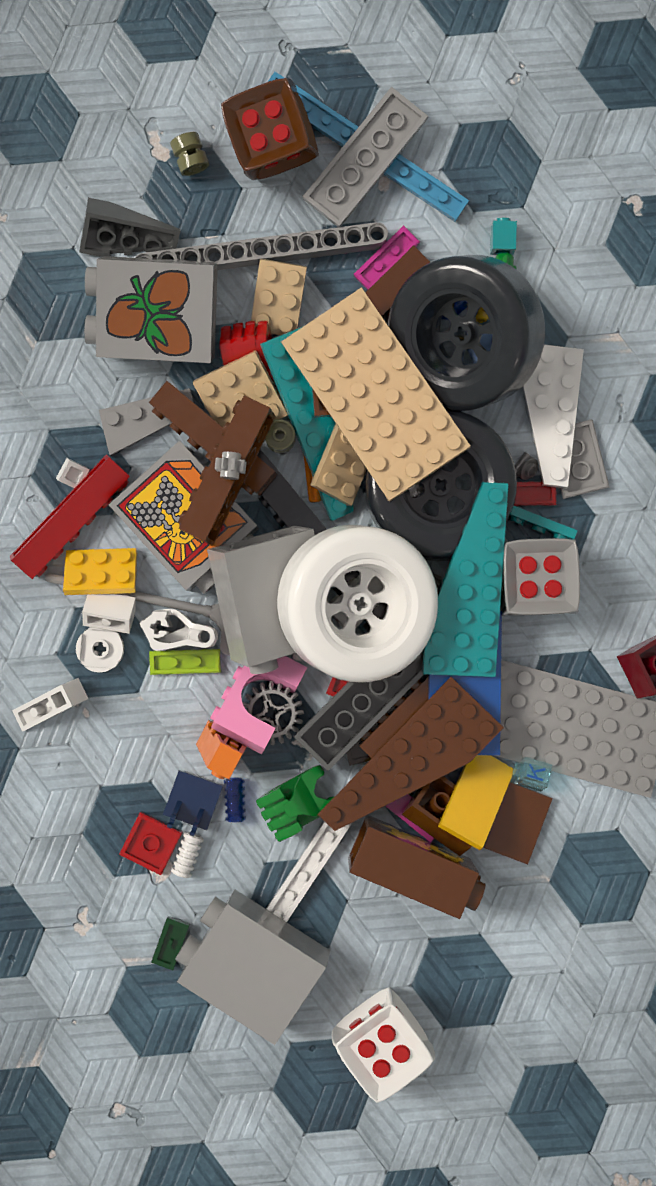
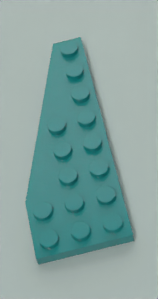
M300 327L263 342L260 346L314 477L336 423L332 417L314 418L312 387L281 343V341L302 328ZM318 490L330 520L333 521L354 511L353 504L352 506L345 505Z
M482 482L471 509V514L463 529L461 539L455 549L438 594V612L435 627L423 653V674L496 677L508 483Z

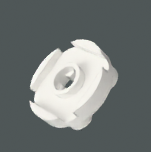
M90 627L78 638L76 654L79 661L88 670L106 672L117 667L122 660L124 643L121 635L116 631ZM99 642H103V646L106 647V651L102 653V656L98 655V651L94 650V646H98Z

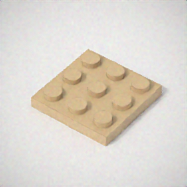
M256 350L193 381V385L211 418L223 428L227 422H231L234 416L232 413L234 405L238 400L241 401L244 395L270 407L276 416L275 420L288 415L281 396Z

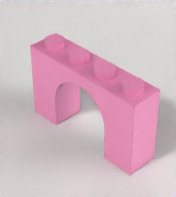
M287 656L277 658L278 668L276 670L263 674H251L249 667L243 666L242 668L238 666L232 677L236 680L232 688L227 686L221 699L225 700L221 708L216 706L210 719L214 720L211 728L262 754L275 728L247 712L242 703L241 693L249 683L265 680L273 681L276 685L280 683L285 690L289 687L291 689L290 692L294 694L308 667Z

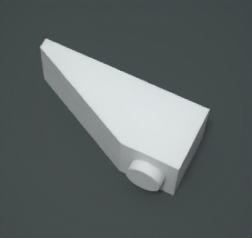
M79 678L12 711L23 732L88 700V697Z

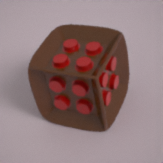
M281 78L263 83L238 93L221 103L223 119L233 149L244 170V174L249 179L255 181L272 177L306 164L319 156L316 139L307 112L297 93L296 85L290 78Z

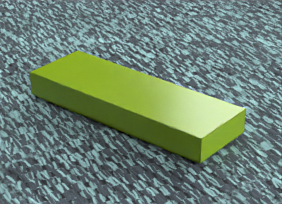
M220 649L149 651L150 675L221 672Z

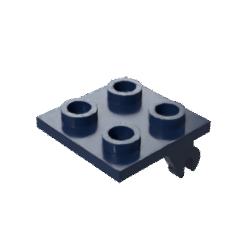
M178 770L163 815L170 817L167 828L172 829L177 819L193 825L190 836L194 837L198 828L208 830L223 785Z

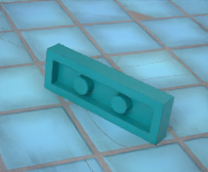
M516 506L513 507L509 520L521 526L523 523L532 525L531 529L541 534H545V531L554 534V539L572 540L575 539L578 531Z

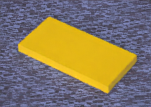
M477 755L470 763L464 765L438 827L474 848L481 850L515 769L491 755Z

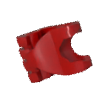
M248 321L245 323V328L243 323L233 324V330L231 326L221 327L220 351L223 365H226L256 350L277 389L260 346L261 343L272 339L268 321H259L258 326H256L255 321Z

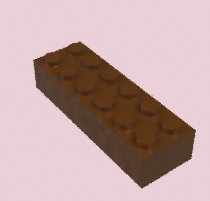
M245 395L241 401L238 400L235 403L232 411L234 416L231 422H227L222 430V441L220 445L216 444L211 453L213 459L209 467H204L200 475L202 481L198 489L195 488L190 495L189 501L191 504L187 511L184 510L178 520L180 524L178 529L211 546L214 545L276 418L270 407ZM222 452L240 453L241 460H245V474L239 473L238 480L220 478V472L215 470L216 458H222Z

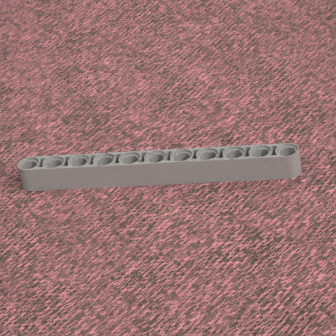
M375 222L138 254L135 258L186 261L189 256H196L198 258L197 261L212 262L209 260V256L212 253H219L221 257L216 262H218V270L259 265L260 259L285 262L377 250L387 242L388 230L384 224ZM373 232H380L383 238L381 240H374L371 234ZM350 235H357L360 241L358 243H351L348 241V237ZM327 238H334L337 241L336 245L332 247L327 246L324 242ZM304 241H311L314 246L307 250L302 248L301 244ZM281 244H288L291 248L288 252L283 253L278 250V247ZM258 247H265L267 253L259 256L255 253V250ZM235 250H242L244 252V255L239 259L232 257V253Z

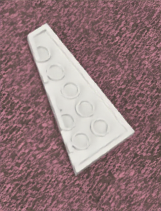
M544 345L540 361L534 373L522 386L543 486L568 488L584 349Z

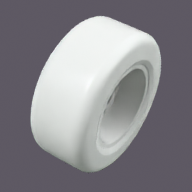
M343 525L318 533L306 541L294 553L286 565L280 580L277 609L281 628L287 641L305 662L340 680L358 683L372 682L400 672L420 655L435 627L438 612V594L435 579L429 565L421 553L407 540L393 532L376 527ZM358 570L360 573L359 584L349 587L344 579V575ZM376 576L382 582L384 588L382 591L372 594L367 587L371 579ZM332 586H335L342 592V598L339 603L327 602V596ZM354 601H361L360 606L354 605ZM375 603H387L383 619L373 615L372 611ZM342 611L347 616V621L342 629H338L332 623L331 617ZM360 619H366L370 626V632L356 635V622Z

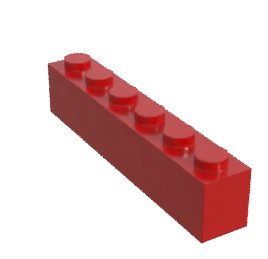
M106 454L10 555V560L31 579L36 575L40 577L48 568L47 563L52 558L56 560L63 553V547L68 541L72 543L79 536V530L84 525L88 526L96 518L95 513L101 507L104 509L110 504L113 499L111 496L117 490L120 492L129 483L127 479L130 476Z

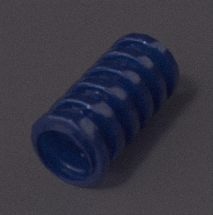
M236 777L224 780V784H226V787H224V791H226L224 798L227 799V802L224 803L227 806V809H225L227 814L225 820L228 822H243L246 820V816H244L246 809L243 808L246 805V802L243 801V798H245V794H243L245 790L243 783H245V780Z

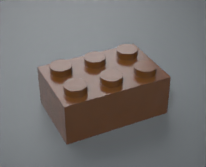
M442 776L417 789L402 815L458 856H461L472 846L438 827L456 786Z

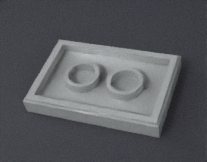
M592 419L575 423L568 488H560L563 499L609 488Z

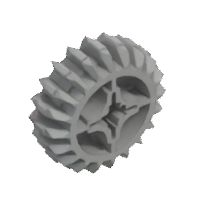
M273 681L269 682L268 689H266L263 682L260 683L262 690L260 692L256 687H253L252 692L255 696L253 697L248 693L245 695L250 700V703L242 702L243 706L248 708L247 712L253 716V706L256 700L261 696L263 697L265 709L263 712L254 715V717L261 721H269L275 728V732H273L270 738L271 745L275 744L276 737H278L281 744L284 743L282 736L284 734L288 739H291L292 734L289 730L298 732L299 729L294 726V723L302 724L303 722L302 719L296 718V716L304 714V710H296V707L302 705V701H293L298 694L295 692L290 696L288 693L291 689L287 687L285 691L281 690L283 685L280 683L277 689L274 688ZM269 694L281 695L288 701V704L275 705ZM269 704L274 709H284L275 715L276 724L274 719H270V717H260L269 711ZM291 710L292 716L289 724L284 729H281L280 715Z

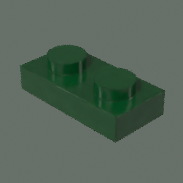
M167 917L151 963L174 970L177 962L175 958L182 948L190 925L189 923Z

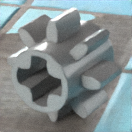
M222 452V458H216L215 470L220 472V478L238 480L239 473L245 474L246 462L241 460L240 453Z

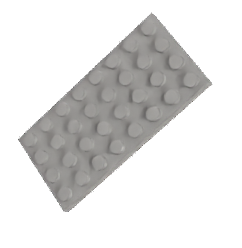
M501 660V724L504 728L500 732V755L494 756L527 765L531 764V766L542 769L546 768L549 771L651 798L656 780L655 701L644 698L637 699L633 695Z

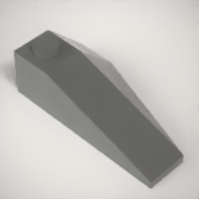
M88 197L79 253L110 257L111 254L116 253L132 255V252L176 249L180 229L115 203Z

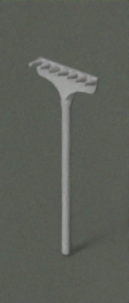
M47 573L45 580L50 583L63 585L64 576ZM138 591L136 593L118 594L136 597V601L209 617L217 624L221 632V652L230 655L219 603L204 606Z

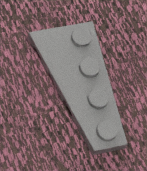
M190 388L180 390L182 394L193 402ZM153 397L99 410L110 456L171 424L166 417L161 420L151 412L154 407L149 401Z

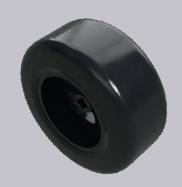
M485 255L445 257L424 265L414 272L399 289L388 318V327L443 407L451 411L479 409L513 395L534 373L544 348V314L534 289L527 279L515 268L499 259ZM465 300L468 303L466 316L459 317L454 309V303ZM481 307L485 310L490 320L489 323L480 325L476 320V315ZM443 315L451 321V327L448 332H440ZM482 334H492L490 351L480 344ZM448 340L456 347L452 357L448 355L443 346V343ZM472 349L477 357V363L465 365L463 362L464 351Z
M446 410L471 447L454 458L458 461V465L452 472L445 471L441 467L419 483H422L424 486L423 495L411 498L408 489L389 502L368 470L366 474V502L375 526L401 536L411 543L424 559L428 561H450L452 559L482 482L508 483L506 522L512 513L516 499V470L506 444L485 422L461 411ZM468 474L471 480V489L468 491L458 489L456 486L457 477ZM435 481H438L439 483L444 482L446 484L443 487L445 490L444 492L441 489H439L438 491L435 490V486L437 485ZM452 497H457L464 502V507L455 514L450 513L447 506V501ZM428 500L435 501L439 505L436 517L422 512V507Z

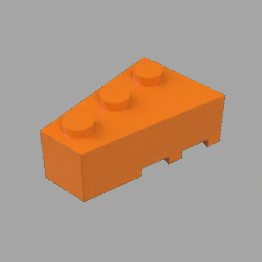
M208 720L196 746L207 768L212 770V775L219 779H230L247 746L212 729L213 722Z

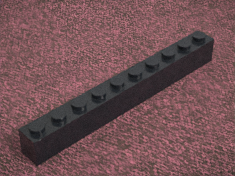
M260 449L257 456L275 470L278 475L258 499L266 509L271 507L276 514L273 517L281 527L286 525L287 527L314 529L315 535L327 530ZM358 570L348 572L344 575V579L348 583L352 578H357L360 573ZM333 588L337 595L340 596L342 594L338 588ZM379 603L373 609V615L383 619L387 603ZM364 619L366 623L363 626L370 632V626L367 620Z

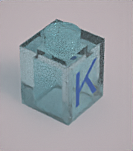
M524 757L521 762H516L514 766L513 776H516L514 784L541 792L548 787L552 765Z

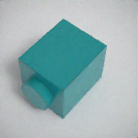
M506 217L497 218V221L493 220L490 237L491 255H498L500 253L514 255L516 251L517 221H511L510 218Z

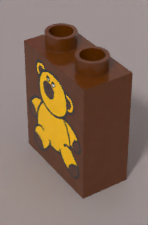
M370 815L365 816L348 857L349 873L458 919L461 918L465 907L476 911L486 884L480 881L481 875H479L478 870L469 857L464 855L458 856L448 848L429 842L422 837Z

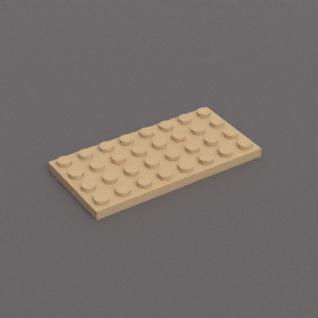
M362 287L281 341L389 502L471 447Z

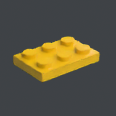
M137 549L66 550L63 583L64 595L136 593Z

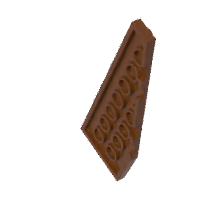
M451 676L318 815L334 831H337L470 763L504 726Z

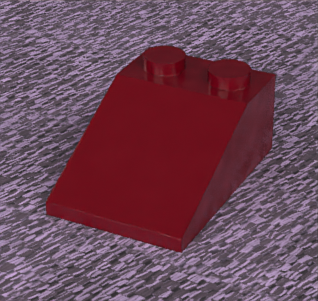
M655 635L617 656L637 699L656 695Z

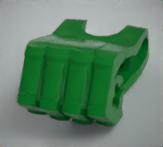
M322 765L314 766L269 790L256 800L260 809L264 808L261 812L265 821L271 819L267 823L270 831L277 830L274 835L278 842L299 833L304 825L320 817L318 813L335 797L323 799L317 797L314 793L317 780L325 773Z

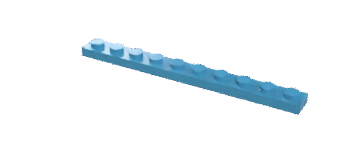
M274 71L268 82L284 77ZM296 86L311 127L343 147L358 129V126ZM400 154L384 173L385 176L454 222H456L469 202L468 199Z

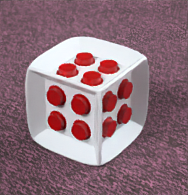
M390 987L379 991L347 1014L332 1030V1043L336 1047L342 1061L363 1090L376 1103L397 1093L422 1074L435 1060L434 1047L428 1040L423 1028L401 998Z

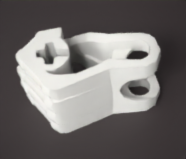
M175 609L155 610L150 616L140 622L141 629H143L150 647L154 651H163L186 645L209 648L214 646L219 639L215 628L195 623L187 615ZM171 615H175L185 625L184 628L173 633L171 631H159L156 628L158 624L173 627L170 620ZM203 631H207L210 634L208 642L201 640V633Z

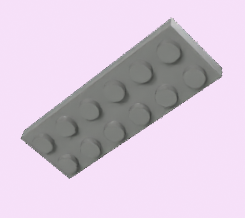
M391 87L303 195V200L334 225L341 227L427 121L428 115Z

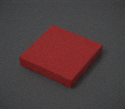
M141 811L119 855L162 875L183 832L174 827L172 829L167 828L168 824Z

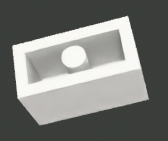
M88 594L82 611L83 626L129 634L136 612V597H130L125 594Z

